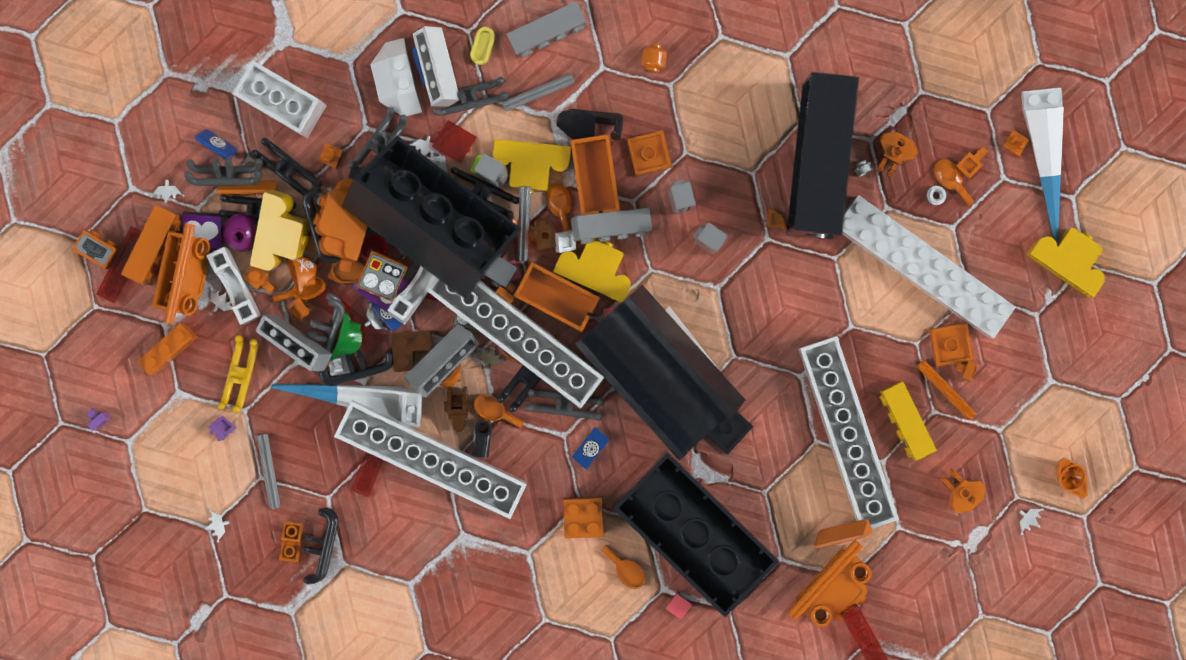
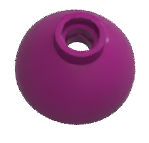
M235 214L231 216L223 226L222 233L225 243L231 249L239 252L253 249L258 226L257 220L248 214ZM237 232H241L243 234V238H238L236 235Z

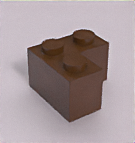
M432 330L391 334L394 372L410 371L416 366L414 351L433 349Z

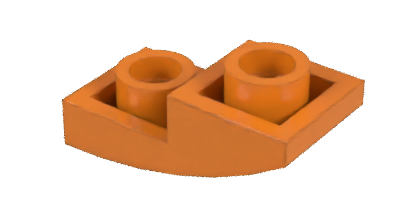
M284 521L279 561L299 563L303 535L302 523Z

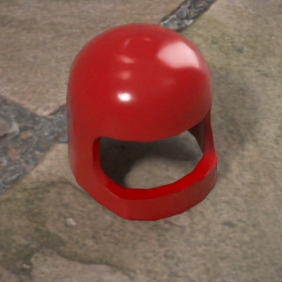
M369 234L364 237L360 256L365 263L371 251L384 256L387 255V243L382 236Z

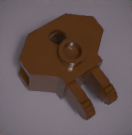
M463 386L462 395H453L452 387H448L447 401H444V412L448 414V419L453 420V428L457 432L463 431L465 419H468V413L472 412V400H469L467 386Z

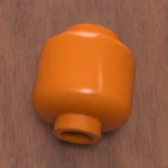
M651 44L650 47L643 49L641 66L645 68V71L659 73L660 70L665 68L667 52L662 49V45Z

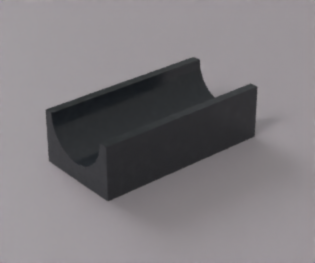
M811 72L802 84L786 235L831 240L833 235L842 236L859 77Z
M398 136L354 178L342 204L344 209L466 300L471 296L496 260L506 255L522 229Z
M643 285L636 289L575 344L679 461L725 419L732 418L746 401Z
M667 450L660 455L652 467L623 496L613 503V509L724 617L780 562L765 545Z

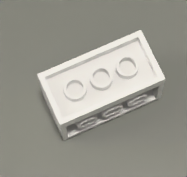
M253 60L232 93L307 139L327 106L318 98Z

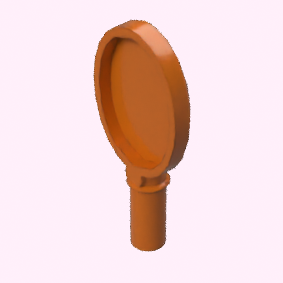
M948 159L939 160L934 166V175L938 183L948 190H956L957 194L962 197L968 206L973 204L974 200L962 186L963 176L956 167V164Z
M553 184L547 191V205L550 211L560 218L562 230L568 231L570 226L567 214L571 209V197L563 185Z
M341 260L333 265L331 271L333 277L343 283L357 282L365 267L362 262L357 260L353 262L350 273H345L338 270Z
M315 277V285L306 286L301 295H298L294 285L292 290L273 295L274 302H279L294 297H300L301 300L312 299L323 293L326 285L323 279Z
M481 394L474 400V409L482 418L489 421H499L503 418L522 428L524 421L507 413L504 404L499 403L497 397Z
M607 545L603 547L601 551L616 565V575L622 584L631 589L641 588L646 579L643 569L632 560H621Z

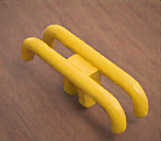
M240 335L235 337L236 344L221 401L217 405L218 409H225L231 395L233 383L241 384L236 404L232 409L235 414H238L244 405L258 351V341L252 339L250 341L251 346L246 367L238 366L244 342L243 337Z

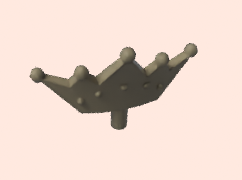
M496 346L488 352L486 347L483 351L479 350L478 347L476 348L479 359L486 362L485 369H488L489 364L496 366L506 361V359H500L501 354L496 356Z

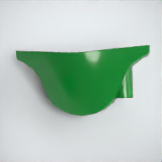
M348 312L344 314L340 335L330 360H334L339 355L355 353L362 344L361 324L351 321Z

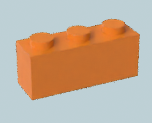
M179 323L137 362L149 376H156L198 337L186 323Z

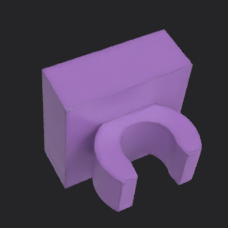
M96 408L86 413L92 420L87 424L92 431L98 430L112 418L108 412L99 413Z
M223 415L208 427L211 429V435L215 433L219 437L217 441H223L236 429Z

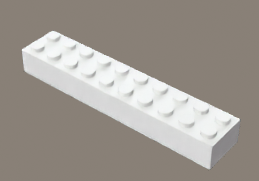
M857 195L845 210L842 234L987 338L994 339L1016 308L861 196Z
M435 278L426 290L579 408L584 406L605 378L592 365L481 281L467 300L438 278Z
M833 336L798 348L856 521L868 519L873 529L899 520L838 337Z
M354 400L350 402L334 436L511 519L527 485L526 481Z

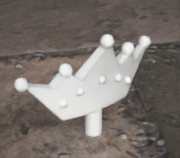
M427 136L426 141L419 139L409 144L410 146H415L417 151L420 149L421 154L424 156L430 153V157L434 153L441 156L436 144L429 142L431 136Z
M165 180V186H158L150 197L153 198V196L157 195V199H160L162 195L165 200L164 203H167L171 195L175 199L177 194H182L176 186H169V180Z
M211 287V302L216 305L213 311L216 312L218 308L223 311L231 310V301L227 302L226 297L228 293L225 292V294L219 296V291L214 293Z
M370 303L366 313L369 321L364 325L367 327L371 324L375 329L388 330V328L382 326L384 321L380 320V316L371 308L372 303Z
M1044 508L1030 509L1027 513H1024L1022 510L1019 512L1024 516L1019 521L1021 535H1023L1025 528L1029 531L1031 530L1029 525L1040 528L1035 517L1041 518L1038 512L1043 511Z
M209 509L212 517L208 518V520L213 522L208 527H205V530H214L215 533L212 536L217 535L218 540L216 542L219 543V539L225 533L224 525L230 523L229 520L223 522L221 515Z

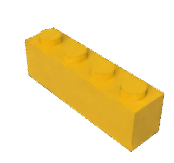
M899 381L880 390V401L884 407H888L890 411L888 417L892 424H896L898 428L896 431L900 441L904 440L907 446L904 449L909 459L912 458L917 461L936 452L937 449L904 382Z

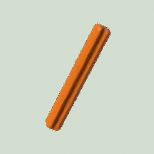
M925 360L917 365V368L968 420H971L976 415V412Z

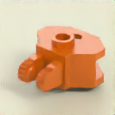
M898 132L883 134L878 141L882 152V159L876 171L880 173L886 161L892 163V166L887 172V177L891 178L897 166L901 165L902 162L914 160L918 153L914 141Z
M951 469L949 471L951 476L958 482L952 485L947 478L942 477L940 479L949 489V507L957 513L971 512L984 500L986 486L977 479L966 480L954 469Z

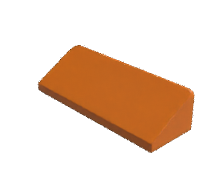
M260 180L255 185L218 186L217 193L219 195H263L264 192L272 189L278 191V181Z
M858 520L820 530L814 545L815 549L865 538L873 532L869 520Z

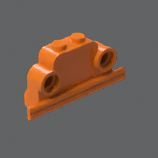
M350 178L339 181L335 189L327 192L325 195H321L319 201L321 209L319 213H316L313 224L316 225V233L323 236L319 241L320 251L324 255L341 258L338 270L345 273H350L353 262L358 260L367 229L366 224L342 207L343 201L354 180Z
M185 223L183 234L168 231L152 303L153 308L166 311L164 323L174 324L176 313H182L187 316L194 314L198 305L197 300L201 298L209 266V260L206 255L210 251V243L206 238L193 237L195 229L193 224Z
M856 540L848 547L844 545L793 600L794 605L787 614L796 621L804 612L819 627L827 626L832 618L836 621H842L844 618L847 620L853 614V609L856 605L860 606L866 600L867 587L864 584L870 580L872 575L870 567L856 556L863 549V546Z

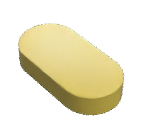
M482 27L476 33L470 57L477 65L486 64L490 58L495 42V33L491 28Z

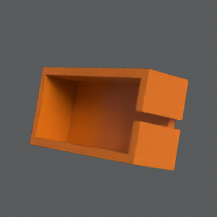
M609 135L570 140L581 215L620 211Z
M155 205L121 275L141 285L152 286L153 283L155 284L159 276L158 272L161 267L168 231L175 233L182 231V216L165 207Z
M531 262L514 294V297L583 332L590 318L587 315L588 312L593 313L600 297Z

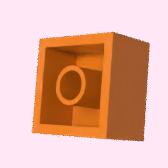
M602 496L563 498L565 539L603 537Z

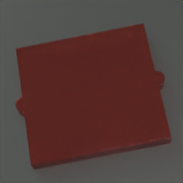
M448 120L443 129L438 132V137L432 147L461 164L467 153L471 152L470 148L477 137Z

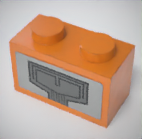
M93 229L90 231L83 230L72 250L98 266L110 270L121 252L117 248L118 244L110 239L103 240L100 238L101 234Z

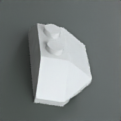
M405 39L386 42L370 64L379 102L387 107H393L394 111L400 115L411 116L422 113Z

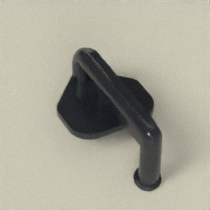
M570 109L559 113L556 125L572 140L594 137L596 123L614 125V131L610 135L613 140L619 141L623 130V116L618 113Z

